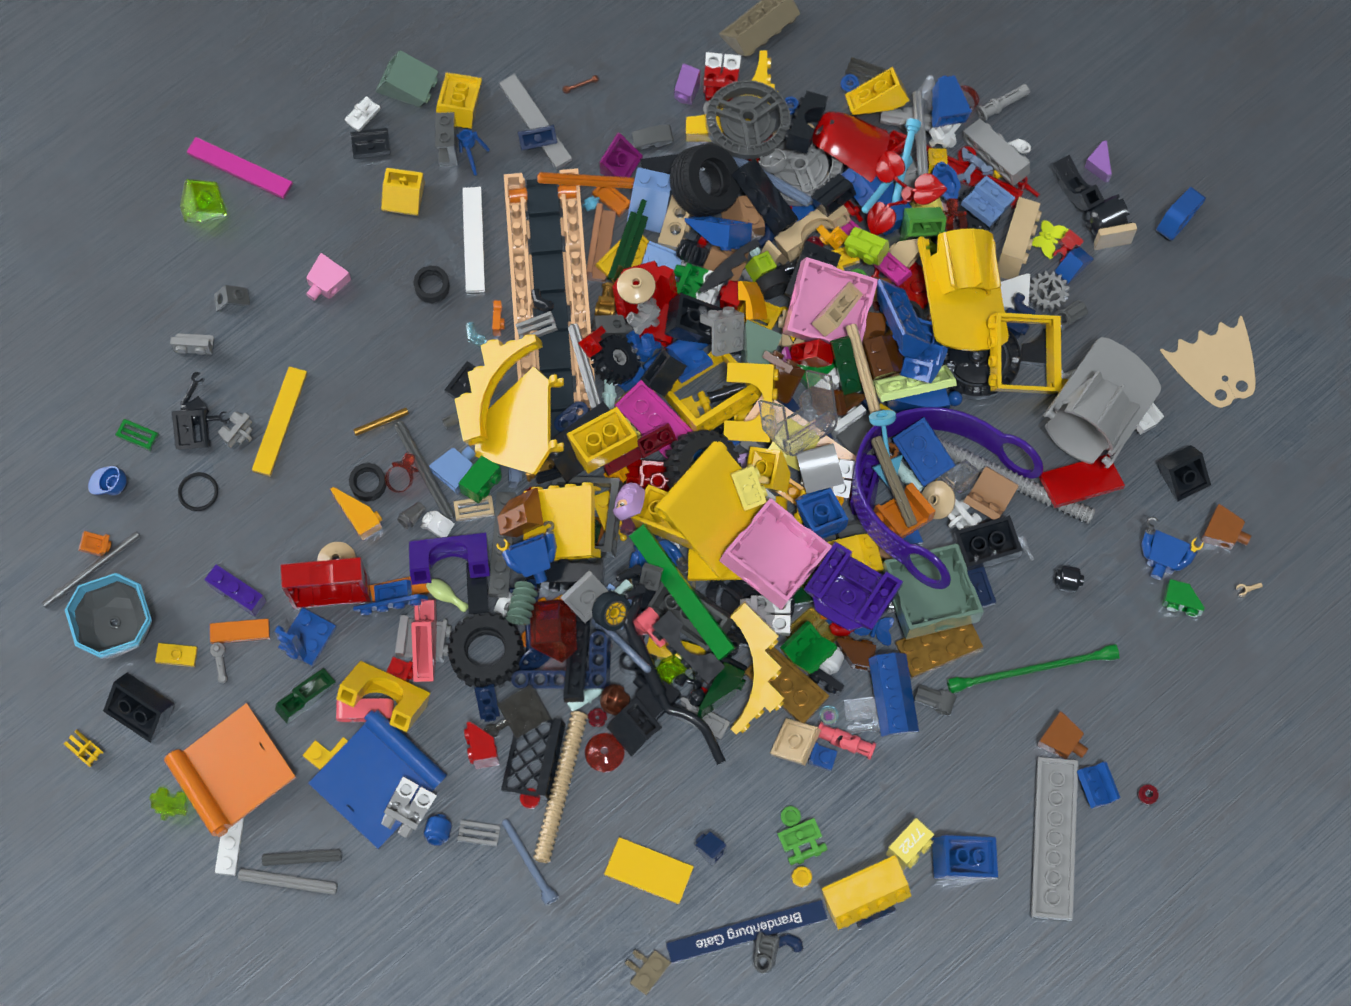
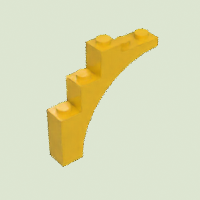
M760 51L759 63L752 81L764 83L775 89V84H771V74H767V69H771V58H767V51ZM706 114L686 117V142H712L706 128ZM716 115L718 127L724 134L720 124V117Z
M528 334L522 339L510 340L505 344L498 339H492L487 341L486 344L481 345L485 366H477L468 372L472 393H464L460 397L455 398L462 438L468 445L472 446L488 440L486 425L491 397L505 373L517 361L543 347L542 340L535 334Z
M745 601L731 614V618L741 629L748 642L753 658L754 677L749 700L741 715L731 726V730L736 735L739 732L744 733L750 727L749 722L753 718L758 719L764 713V707L771 712L773 709L777 711L784 704L782 701L784 695L769 681L770 679H776L780 675L782 667L766 650L767 648L771 650L778 643L777 638L779 634Z

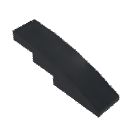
M757 238L739 248L725 259L697 291V294L701 295L731 279L734 276L732 269L744 264L747 261L745 254L758 248L760 245Z

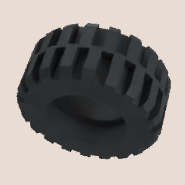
M692 431L679 436L678 441H673L670 445L672 450H667L665 455L668 459L664 461V467L667 469V472H664V476L669 479L668 487L671 489L691 467V460L694 454L699 449L705 451L714 441L725 444L727 451L738 463L737 458L740 456L738 451H734L735 445L732 442H727L728 438L716 431Z
M491 612L484 613V615L477 613L473 614L474 617L470 619L467 616L463 619L464 623L461 625L458 623L455 626V632L451 633L449 637L448 656L454 672L461 681H465V684L470 687L472 685L475 687H487L491 684L499 686V688L505 686L504 683L506 681L511 682L512 675L516 671L521 670L519 663L524 653V646L517 627L508 622L506 618H502V615L498 613L495 615H491ZM485 635L499 638L505 647L504 655L499 662L489 667H480L470 661L468 648L475 639Z

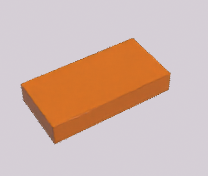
M596 187L592 192L595 198L599 197V201L611 211H616V215L619 217L630 206V200L613 187Z

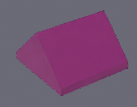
M617 133L599 162L600 174L604 176L630 177L643 155L621 133Z

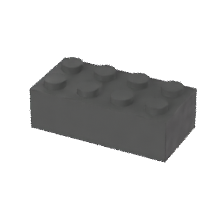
M662 583L647 608L651 607L660 618L670 610L683 623L681 628L682 634L706 651H712ZM693 588L722 630L727 634L734 623L731 615Z

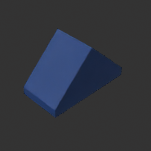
M1078 247L1067 254L1054 272L1058 276L1061 274V279L1067 280L1066 284H1069L1094 259L1081 247Z

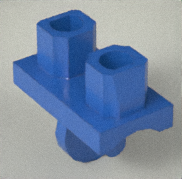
M632 330L626 335V338H628L627 342L630 343L632 341L634 344L632 347L638 349L639 352L636 354L637 356L640 355V362H646L648 358H652L653 352L657 348H661V342L655 341L653 334L647 333L639 338V335Z

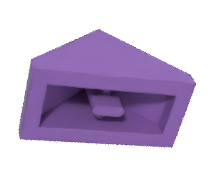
M1102 141L1087 159L1085 168L1105 183L1110 181L1112 173L1107 141Z

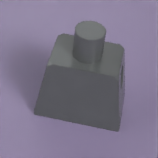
M623 315L594 316L591 325V332L603 326L606 332L600 336L602 340L613 334L615 336L618 334L622 335L623 339L626 334L634 330L630 324L625 323Z

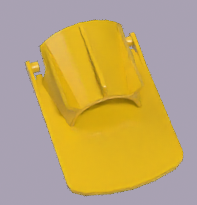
M958 229L940 233L937 240V252L932 256L930 249H926V246H929V239L919 237L917 244L923 265L936 341L943 346L958 350H989L988 339L990 337V329L988 328V320L990 315L997 312L1005 313L993 234L983 229ZM1001 322L1002 346L1008 341L1009 337L1006 322Z

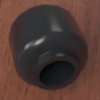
M1064 565L1060 570H1056L1055 585L1058 586L1059 590L1076 592L1079 586L1083 587L1084 575H1081L1078 567Z

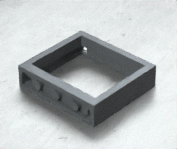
M562 477L552 480L549 486H565V484L582 486L584 482H591L596 487L611 488L604 546H595V549L601 550V558H616L620 520L614 515L613 509L616 496L624 485L621 479L574 477L568 483Z

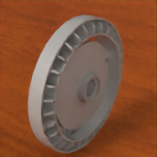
M787 140L778 148L786 153L787 164L783 171L774 174V176L809 196L816 189L823 187L830 178L837 176L839 173L842 175L843 163L830 155L832 166L827 176L829 164L824 153L825 151L816 147L813 142L808 154L787 149ZM780 192L788 205L805 206Z

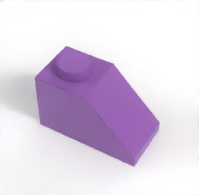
M683 63L674 89V98L680 103L691 105L700 88V70Z

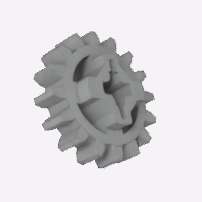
M1045 271L1044 276L1038 273L1037 279L1032 278L1029 297H1032L1031 303H1037L1035 308L1042 306V311L1049 308L1050 312H1052L1054 307L1059 310L1061 305H1065V299L1069 297L1067 292H1069L1070 288L1065 286L1067 280L1061 281V274L1056 277L1054 271L1051 275ZM1050 287L1049 296H1047V290Z

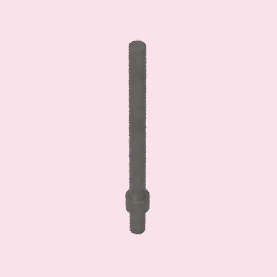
M135 531L64 586L55 589L54 593L45 599L42 604L45 608H48L58 599H63L67 592L138 540L140 535Z

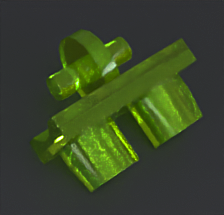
M159 787L155 794L151 793L149 797L151 808L155 809V813L161 814V820L166 821L168 816L175 817L176 814L186 816L187 796L184 792L178 791L175 797L172 798L168 797L169 790L167 788Z

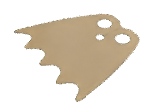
M1242 316L1239 317L1238 324L1234 328L1219 322L1218 331L1215 335H1208L1200 330L1198 332V340L1193 344L1179 339L1176 352L1171 353L1160 349L1164 357L1182 378L1216 407L1228 406L1234 399L1247 398L1253 395L1255 391L1253 355ZM1222 376H1227L1228 381L1224 382ZM1238 381H1245L1248 384V389L1244 392L1238 391L1236 388ZM1219 389L1224 390L1227 394L1226 399L1223 401L1215 398V392Z

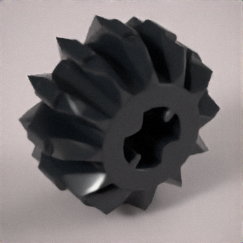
M681 239L676 249V256L690 264L702 266L707 259L708 249L698 242Z

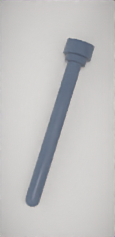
M592 619V626L596 630L604 631L644 672L649 673L651 671V666L615 631L606 630Z
M504 819L502 825L540 887L542 901L545 905L555 902L559 898L557 892L548 887L508 819Z

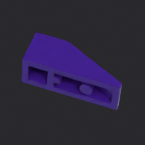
M866 455L860 466V479L865 497L873 510L879 476L872 467L880 463L877 456ZM851 497L850 504L852 514L857 515Z

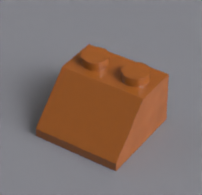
M533 488L506 503L497 516L500 535L519 537L544 525L538 488Z

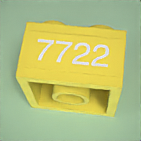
M916 818L889 846L886 855L888 857L895 855L903 871L907 867L911 869L918 862L919 854L921 852L925 854L932 847L934 834Z

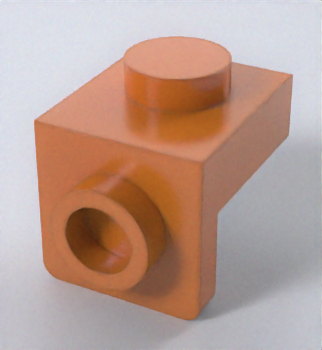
M84 531L78 551L101 557L110 549V535L105 534L102 536Z

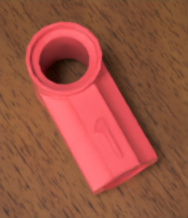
M648 607L634 619V622L642 632L647 633L655 644L661 648L666 643L663 639L661 641L656 639L652 634L654 630L651 628L660 617L651 607Z

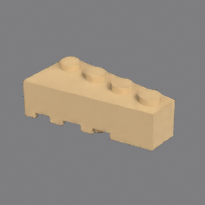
M1021 197L1018 198L998 263L1001 278L1011 279L1017 277L1022 264L1026 265L1029 256L1026 253V249H1031L1033 239H1030V236H1035L1038 225H1034L1035 221L1039 222L1042 211H1039V202Z

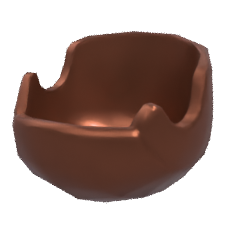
M610 684L604 688L600 695V704L605 712L617 716L630 703V696L625 693L624 687Z

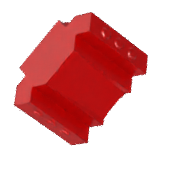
M655 261L623 269L621 272L622 274L631 268L647 270L655 280V292L652 298L656 299V304L660 310H662L665 303L669 304L670 300L678 295L674 270L665 265L658 267ZM617 278L612 287L617 315H623L624 319H626L630 312L638 314V304L628 303L620 297L617 290L619 278ZM634 281L633 285H639V282Z
M639 459L627 466L629 473L626 475V484L637 483L644 490L648 484L666 492L670 490L667 485L669 479L664 476V472H667L666 467H664V460Z

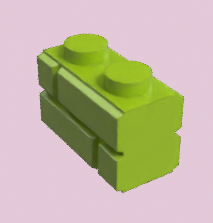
M858 227L853 228L844 243L846 253L850 257H859L869 265L875 264L879 266L890 249L888 240Z

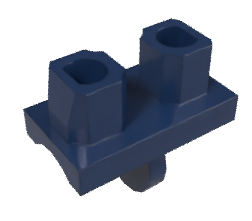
M494 684L487 687H474L480 719H484L485 722L495 721L496 717L500 716Z

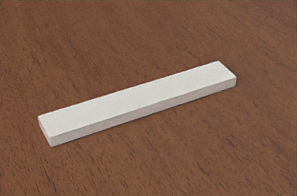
M481 187L462 188L466 293L485 292Z

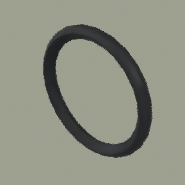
M197 472L189 474L181 481L178 488L179 501L185 508L192 511H202L209 508L218 496L216 481L206 473ZM196 476L209 479L214 486L212 500L202 507H192L182 497L184 484L187 480Z

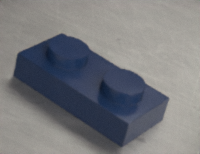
M984 566L967 571L982 608L995 605L996 599Z

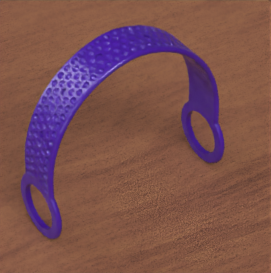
M940 407L914 408L896 413V420L886 426L887 437L890 438L925 417L933 430L954 433L982 445L997 455L1009 470L1018 473L1019 476L1023 475L1024 478L1034 479L1043 473V462L1030 444L1017 436L1004 434L989 423L961 411ZM874 426L865 435L859 447L852 477V500L857 517L871 539L886 553L905 565L907 570L917 580L934 589H945L950 585L951 577L944 563L931 551L919 545L910 544L889 529L875 514L865 497L860 479V466L867 453L873 448L871 439L881 436L883 440L881 426ZM1011 443L1022 448L1031 457L1034 469L1027 470L1014 464L1005 454L1003 444ZM910 554H919L931 561L939 570L941 580H933L922 574L912 563Z

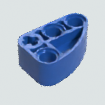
M1190 187L1169 208L1156 230L1172 241L1198 211L1206 197Z

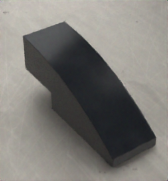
M466 563L469 614L488 613L487 576L470 578L469 565Z

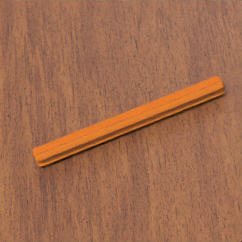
M540 172L537 175L538 182L543 184L633 189L635 180L632 177Z

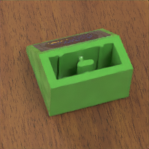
M941 207L904 208L900 241L918 239L919 237L927 238L932 242L937 241L938 235L945 232L947 219Z

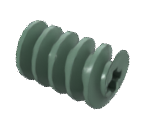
M519 581L515 583L506 620L516 625H529L530 620L528 618L532 617L530 611L534 610L532 604L536 603L534 597L538 596V592L534 590L535 586L530 582Z

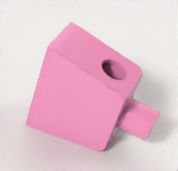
M321 253L307 275L306 279L311 288L306 295L313 301L320 294L328 299L331 298L351 281L349 272Z

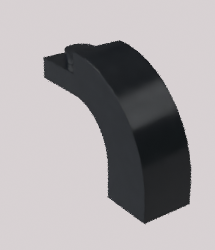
M1070 155L1052 163L1060 179L1058 183L1062 190L1079 209L1089 210L1105 201L1096 184L1091 186L1084 181Z

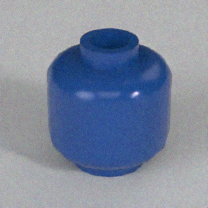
M441 814L428 818L424 830V837L427 839V842L435 846H441L443 843H446L449 840L452 828L451 822L446 816Z

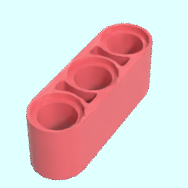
M385 698L360 699L354 708L337 700L336 721L366 722L364 718L371 710L374 712L379 710L390 721L394 709V700Z

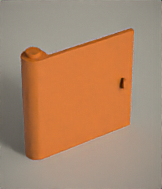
M247 703L184 751L180 749L174 750L164 758L166 765L214 837L225 835L230 827L296 778Z

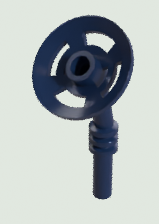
M539 592L538 596L534 597L536 603L532 604L534 610L530 611L532 617L528 618L530 624L526 625V653L520 659L519 667L521 670H535L541 667L551 658L554 652V647L550 643L534 645L533 627L536 625L534 622H536L535 618H537L536 609ZM525 660L528 661V664H527V665H526V664H523V662H524Z

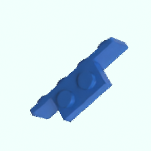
M401 580L374 586L375 602L354 606L353 611L360 612L361 615H371L372 611L376 610L377 612L389 611L388 608L392 607L393 609H403L408 604L410 606L421 605V602L428 601V596L412 595L411 580Z

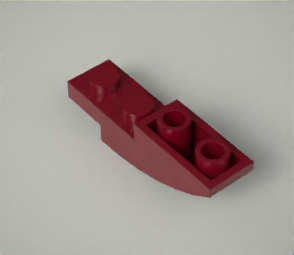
M666 423L637 436L638 447L603 465L606 475L610 476L633 462L673 443V441H677L670 424Z

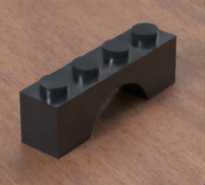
M807 91L805 97L800 98L794 118L791 119L790 127L785 134L784 140H787V149L808 154L815 129L807 123L820 121L826 109L828 96Z
M670 610L667 611L651 627L654 630L652 634L659 641L662 639L665 641L667 650L672 655L677 654L681 658L680 663L687 670L691 668L696 673L694 677L701 684L703 682L708 684L725 666L712 653L694 655L688 652L680 639L683 623Z

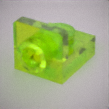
M676 655L662 659L657 667L661 679L669 685L675 676L687 670L680 663L681 659Z

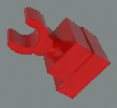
M1069 229L1058 242L1062 247L1054 251L1052 257L1060 253L1062 258L1059 262L1061 263L1066 257V253L1072 250L1073 247H1080L1084 240Z

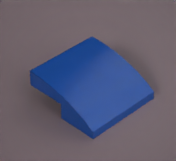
M931 344L916 359L905 357L900 375L932 383L942 367L948 348Z

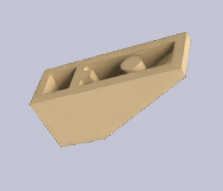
M849 281L812 322V325L826 337L839 327L863 294Z

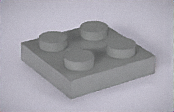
M589 570L560 598L586 623L592 617L593 605L597 598L609 591Z

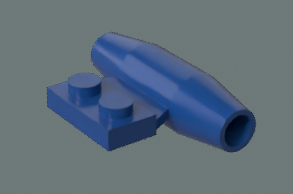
M678 339L665 347L671 349L687 365L684 373L677 379L681 384L713 365L712 359L703 351L709 344ZM661 350L643 365L645 371L648 370Z

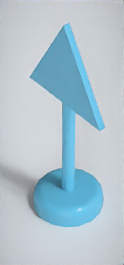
M880 410L871 413L869 421L874 426H881L883 442L890 456L886 426L896 420V413L892 410ZM903 455L891 459L897 474ZM881 465L872 467L890 489Z

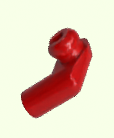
M831 623L829 626L831 634L834 636H848L855 631H848L835 623Z

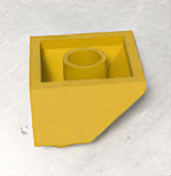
M750 447L747 465L752 464L754 468H758L761 478L758 479L760 485H764L767 490L787 493L791 473L783 451Z

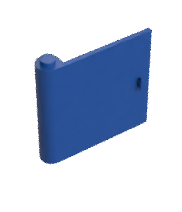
M371 710L364 718L366 720L364 725L308 784L379 849L402 824L396 820L391 829L381 824L385 815L384 811L402 777L419 785L409 802L411 804L420 787L432 792L444 780L447 774L398 728L390 725V721L379 710L375 712Z

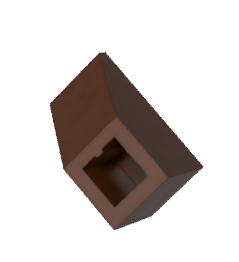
M849 636L838 637L836 645L840 648L850 667L870 672L868 659L875 655L876 645L869 640H861L860 642L853 640Z

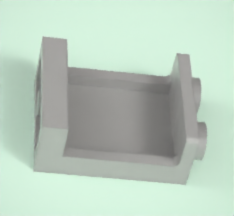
M400 615L395 653L397 658L413 659L411 622L415 621V619H409L407 615ZM443 619V622L437 621V662H444L445 656H448L449 653L446 643L447 637L451 635L452 627L449 626L448 620Z

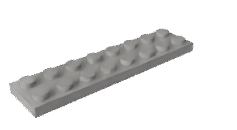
M1042 757L1037 759L1031 918L1073 920L1078 760Z

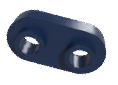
M581 401L573 403L556 417L554 421L555 428L561 433L590 411L589 407ZM583 410V414L578 415V412ZM568 422V426L564 428V423Z

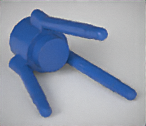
M465 129L457 134L459 152L462 153L463 147L466 148L473 174L476 176L477 171L470 148L475 145V140H477L486 151H490V149L478 137L477 132L472 133L471 130Z

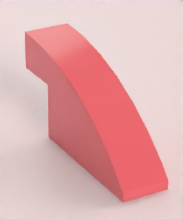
M428 599V601L421 602V605L414 606L415 621L411 622L414 682L434 681L437 638L436 599Z

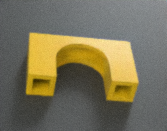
M728 362L727 382L753 384L759 388L764 398L763 409L755 419L750 421L724 420V435L728 440L772 443V439H775L776 427H773V419L777 417V408H774V400L778 398V388H775V381L779 380V369H776V365Z
M360 660L340 684L336 700L354 708L366 694L381 693L388 695L398 703L393 709L389 724L408 732L426 709L431 693Z

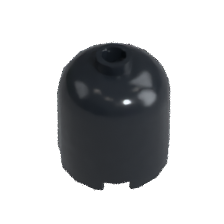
M1119 194L1105 199L1104 202L1087 210V220L1084 221L1088 232L1091 231L1093 235L1097 236L1099 229L1132 223H1128L1126 216L1130 214L1123 198L1119 199Z

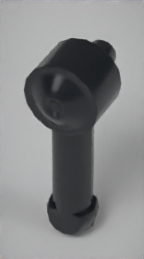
M693 671V691L688 700L691 705L699 707L705 698V693L701 689V683L694 677L696 673Z

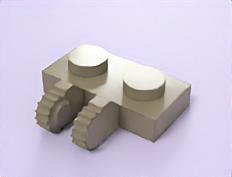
M634 950L632 953L634 957L644 963L642 968L639 969L629 960L624 964L636 973L630 984L647 996L671 965V962L657 951H654L649 959H647L637 950Z

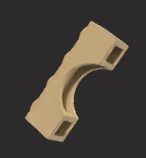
M844 205L829 217H826L818 209L810 212L806 217L795 222L793 226L775 237L778 249L789 262H792V260L800 256L806 238L816 231L821 224L831 230H834L837 226L841 228L851 220L849 212Z

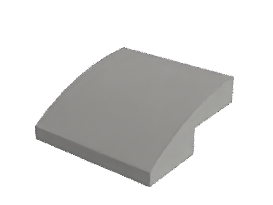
M834 443L796 453L807 494L844 484Z

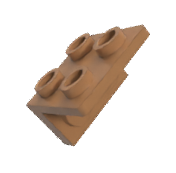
M986 466L971 492L966 496L964 503L993 520L999 519L1019 485Z

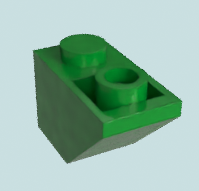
M1172 579L1169 580L1162 606L1167 607V610L1172 612H1178V610L1186 612V615L1191 617L1201 616L1205 607L1190 584Z

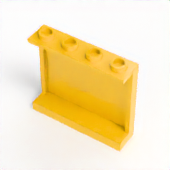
M584 482L582 486L565 484L564 488L556 485L548 486V489L532 487L531 489L538 488L543 524L546 521L554 523L552 531L555 534L557 545L554 561L561 559L601 558V550L595 549V491H601V488L593 486L591 482ZM542 525L523 534V541L543 533L545 535L547 529L552 525Z

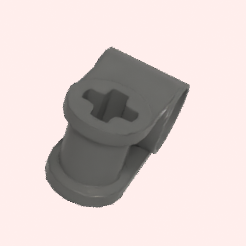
M759 932L754 959V967L758 972L766 973L774 968L780 944L779 935L773 937ZM761 958H766L769 961L768 968L761 966Z

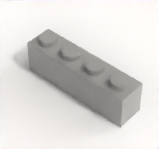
M978 119L963 131L964 142L969 147H972L980 157L1013 186L1030 174L1029 159L1019 154L1017 149L1013 145H1009L1001 134H997L989 123Z

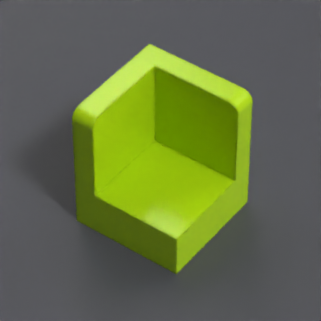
M766 251L754 256L746 264L745 269L753 282H756L762 275L775 270L777 265L769 252Z

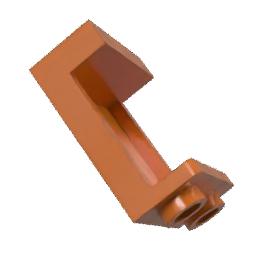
M913 483L908 484L904 492L917 520L916 525L906 526L895 498L882 506L877 504L874 508V512L879 519L901 538H905L932 521L936 512Z

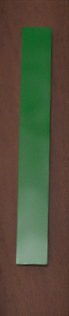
M641 525L629 536L648 564L664 568L661 579L662 583L717 659L722 660L736 647L647 525Z

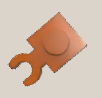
M501 301L493 302L492 330L494 336H501V330H505V318L501 317Z

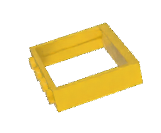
M1000 312L990 315L988 320V328L990 329V337L988 339V347L990 348L988 359L990 376L988 383L990 391L1039 394L1059 393L1062 390L1061 316ZM1001 322L1046 324L1047 387L1002 384Z
M711 351L707 355L712 359V366L682 384L677 380L673 388L665 397L663 396L693 431L713 430L724 423V420L727 421L757 402L762 395L758 387L753 384L744 383L747 386L746 388L696 419L674 394V392L723 361L727 365L728 362L738 363L730 354L714 356Z

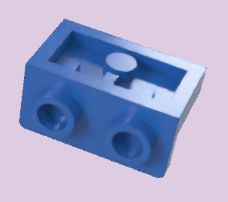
M1106 761L1077 771L1091 809L1109 805L1120 799Z

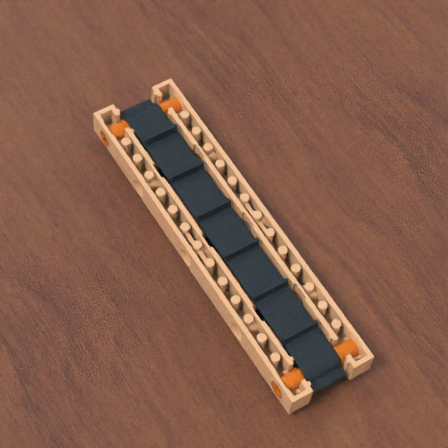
M578 169L560 170V173L579 174ZM522 173L504 174L515 340L520 339L515 324L533 318V308L535 307L531 290L540 289L541 297L552 301L554 304L551 312L558 330L538 337L542 340L543 347L517 361L518 381L532 367L537 368L548 379L551 375L555 374L557 379L564 378V386L551 387V439L560 434L554 426L556 417L573 403L578 401L584 402L591 410L568 331L569 325L577 323L582 338L591 333L580 186L539 183L538 179L527 180L526 189L525 178H523ZM559 199L561 208H563V218H560ZM526 211H529V220H526ZM562 236H565L566 252H563ZM528 239H531L532 255H529ZM567 305H570L571 322H568ZM536 309V316L547 313ZM549 324V325H546V326H544V327H541L540 329L535 330V331H534V330H533V331H530V332L525 333V334H523V335L525 336V335L531 334V333H533V332L539 331V330H541V329L547 328V327H549V326H552V324ZM588 357L589 362H590V366H591V369H592V372H593V376H594V379H595L594 368H592V365H591V364L594 363V361H591V357H590V358ZM573 376H576L577 392L573 391ZM583 410L578 412V415L583 414ZM568 422L564 423L563 427L565 428L568 426Z

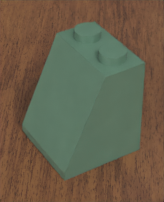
M399 50L389 61L375 92L420 107L423 103L429 101L431 97L429 91L431 87H435L438 81L436 77L438 71Z
M747 320L744 325L741 363L770 364L771 362L762 356L765 350L773 352L777 349L782 334Z

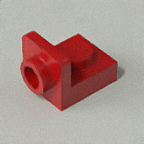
M600 326L578 342L589 358L602 350L599 341L602 340L600 336L606 332L603 326Z
M393 657L386 672L409 683V680L414 679L413 662L409 661L408 663Z

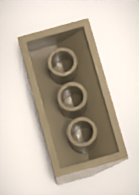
M761 0L720 32L719 35L737 54L750 56L755 52L756 48L766 44L770 37L780 33L784 26L794 22L801 13L794 0Z

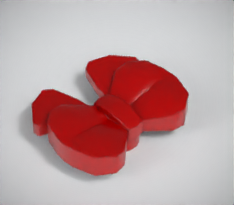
M847 201L844 204L850 215L855 216L859 223L864 220L860 214L861 210L857 205L855 206L851 201Z

